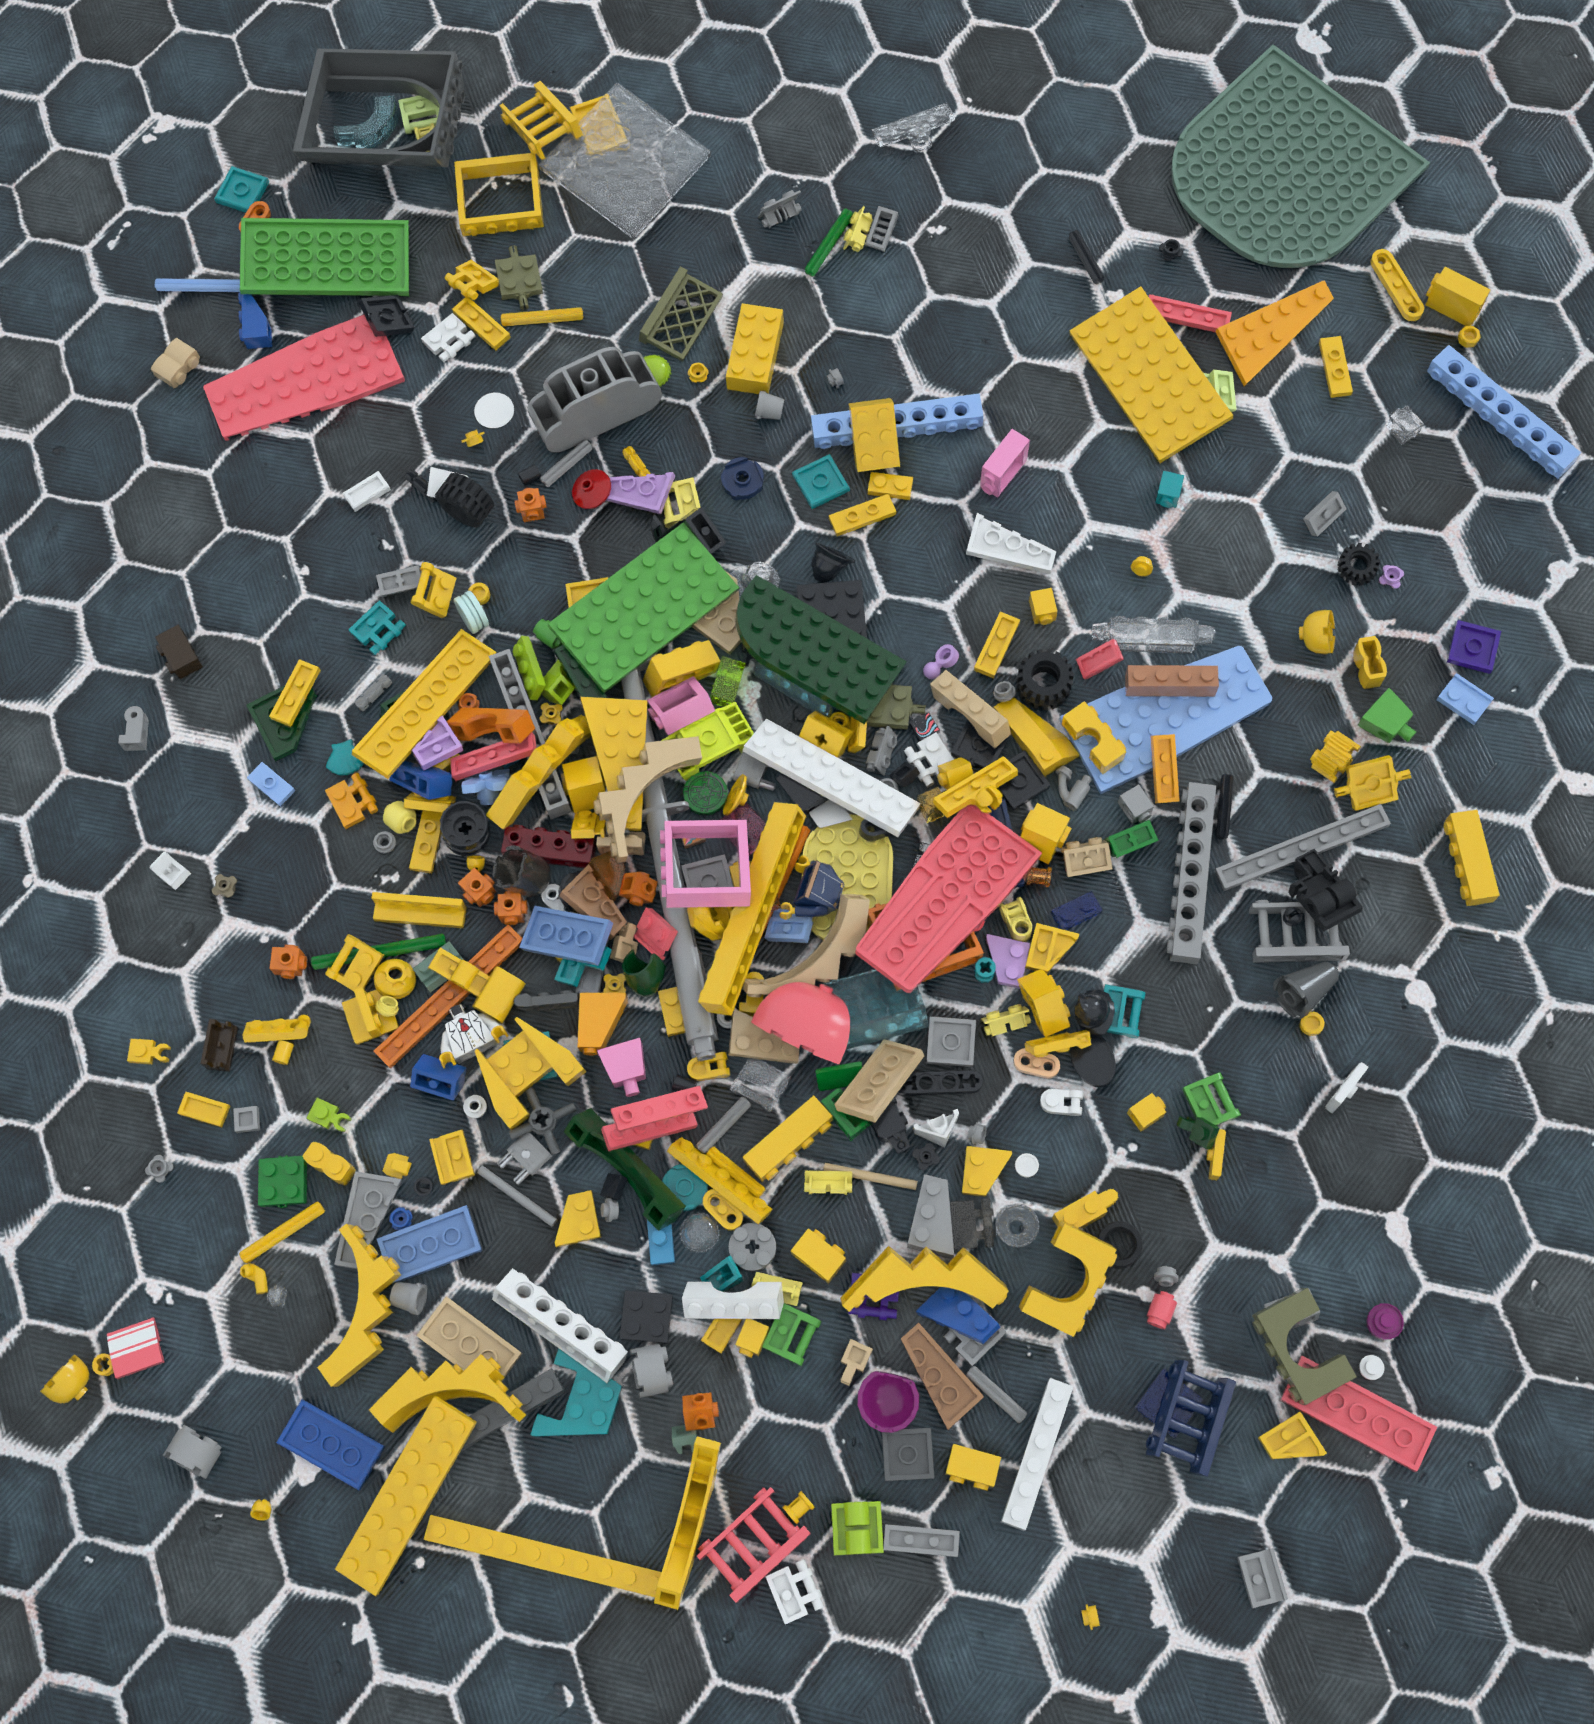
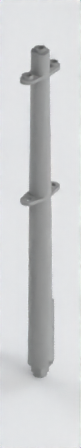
M651 658L621 680L625 699L646 700L640 671L648 668ZM648 711L645 743L655 742ZM661 776L643 791L644 810H642V822H647L664 919L678 931L670 947L687 1044L694 1046L697 1060L704 1061L716 1057L714 1041L719 1039L714 1013L707 1012L698 1002L700 992L703 990L707 980L702 953L697 948L694 929L690 926L687 907L666 908V897H662L661 885H666V880H661V866H665V862H661L660 848H665V844H660V830H664V821H671V815L688 810L689 803L680 801L668 804ZM672 839L673 887L685 888L675 839Z

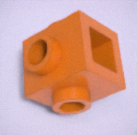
M526 488L523 491L517 492L518 500H515V507L517 513H521L524 522L545 519L543 509L547 508L544 495L540 496L538 488Z
M475 867L458 882L460 888L465 892L462 896L471 905L474 902L479 907L483 904L487 905L493 900L496 893L493 887L495 882L487 874L482 875Z
M645 872L624 873L618 895L630 900L629 903L635 906L653 903L658 882L649 878L650 875Z
M505 891L504 894H498V902H494V913L498 915L502 924L516 925L518 923H525L524 914L528 913L527 900L523 899L521 893Z
M298 946L272 947L269 969L275 975H281L280 977L285 979H294L295 976H302L303 969H306L307 957Z
M711 1392L682 1396L686 1431L715 1427V1417H719L718 1403L712 1400Z

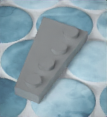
M355 1171L343 1226L345 1224L357 1225L365 1234L363 1239L367 1245L372 1244L403 1180ZM341 1234L334 1265L357 1269L353 1250Z

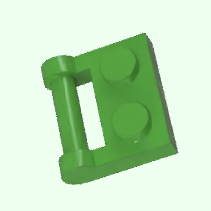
M1221 1072L1187 1085L1182 1089L1195 1117H1203L1216 1126L1241 1116L1239 1110L1235 1109L1222 1082L1223 1076ZM1209 1085H1214L1227 1113L1221 1114Z
M783 1304L780 1319H774L762 1348L802 1366L805 1360L803 1356L816 1328L820 1327L822 1321L787 1304ZM802 1320L807 1323V1326L793 1354L788 1349Z

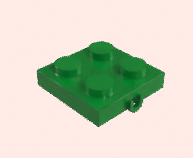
M285 1155V1157L278 1156V1158L259 1159L258 1206L288 1208V1205L307 1204V1162L303 1156L288 1157Z

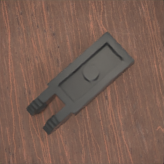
M572 990L561 991L560 994L556 995L543 992L535 997L524 993L515 996L514 1004L521 1012L578 1008L579 995Z

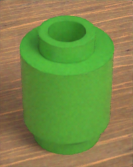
M541 619L533 630L536 638L553 650L562 646L563 644L548 627V623L551 621Z

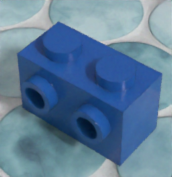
M423 1054L412 1068L410 1087L454 1101L464 1086L466 1067L458 1064L453 1066L451 1062H448L445 1065L446 1068L443 1069L438 1058Z

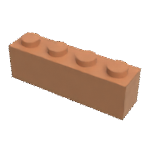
M1128 665L1125 674L1126 696L1215 697L1219 687L1218 666Z

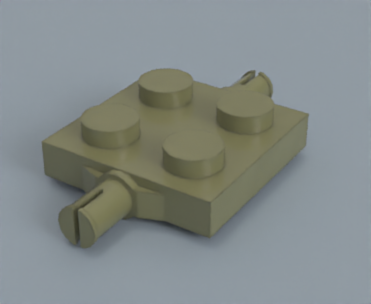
M513 245L514 253L512 246L508 248L510 252L509 258L495 260L502 300L519 299L520 309L524 310L525 304V310L529 308L527 298L543 294L536 255L519 256L517 246Z
M892 685L867 720V726L883 728L889 726L890 728L908 730L909 719L912 713L925 714L926 705L913 704L911 699L912 686Z

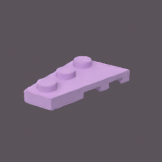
M669 472L665 475L646 474V476L633 477V475L609 477L611 480V491L606 501L661 514L675 474Z

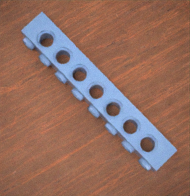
M1450 345L1432 360L1427 372L1434 380L1442 383L1450 393L1459 397L1467 407H1471L1483 420L1492 424L1500 434H1504L1516 447L1521 448L1533 461H1537L1549 474L1559 479L1576 462L1581 454L1578 449Z
M980 393L894 405L895 421L901 422V424H896L897 438H911L920 434L933 435L943 431L955 432L966 428L972 430L983 426ZM849 411L811 415L815 448L827 449L831 446H849L853 443ZM962 413V414H964V415H963V416H958V415H956V414ZM936 416H942L944 418L937 419ZM915 419H922V421L917 422ZM831 430H838V432H835V433L830 432V431H831Z

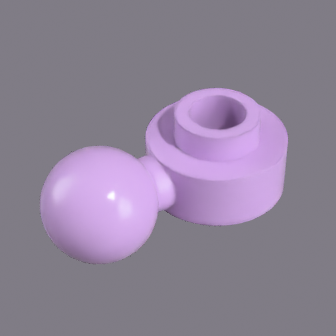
M949 644L940 647L935 655L936 661L929 662L924 666L923 673L925 677L936 679L940 675L942 667H952L958 661V651Z

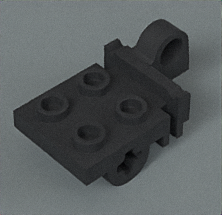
M1312 849L1295 859L1294 873L1298 881L1290 884L1288 893L1292 898L1297 895L1296 899L1324 932L1360 913L1363 906L1356 899L1357 894L1353 884L1346 878L1340 880L1337 876L1338 871H1332L1333 865H1328L1319 853Z

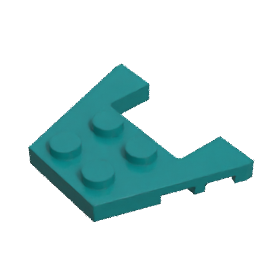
M558 1348L554 1365L577 1371L562 1420L537 1414L531 1436L608 1434L623 1387L613 1379L606 1383Z

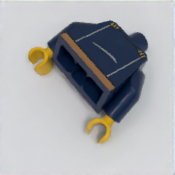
M800 856L799 863L795 864V870L803 873L793 902L796 906L792 907L788 902L781 904V909L789 910V912H780V918L784 920L790 919L792 914H795L796 917H823L835 911L839 907L840 896L844 888V882L838 877L831 865L819 861L809 862L807 856Z

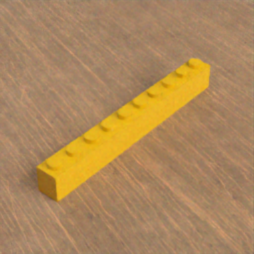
M774 802L768 814V820L764 830L761 832L760 841L753 853V859L749 867L750 906L734 907L732 909L727 927L723 931V938L715 952V959L711 969L708 971L707 980L699 995L698 1002L709 1013L730 1016L733 1014L806 818L798 804Z

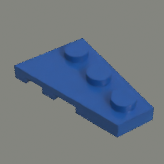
M940 1287L916 1310L919 1316L929 1318L943 1327H949L981 1344H984L1000 1328V1325L968 1294L952 1288Z

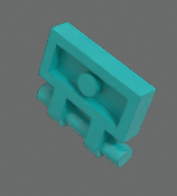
M379 600L348 630L364 646L372 641L374 645L369 651L376 655L380 650L384 651L388 647L387 644L394 637L397 638L401 634V630L406 627V624L399 620L394 625L391 621L396 617L395 614ZM384 628H387L389 631L379 638L377 635Z

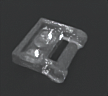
M748 1058L731 1085L730 1091L746 1096L762 1105L764 1110L771 1113L791 1080V1076L760 1059ZM745 1079L771 1093L770 1099L743 1085Z

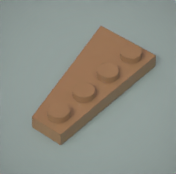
M918 1323L901 1338V1341L947 1430H949L984 1396L921 1324Z

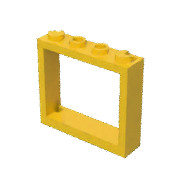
M526 153L454 162L459 225L463 236L495 234L505 231L514 232L522 229L544 227L536 154ZM531 172L534 211L466 218L463 180Z

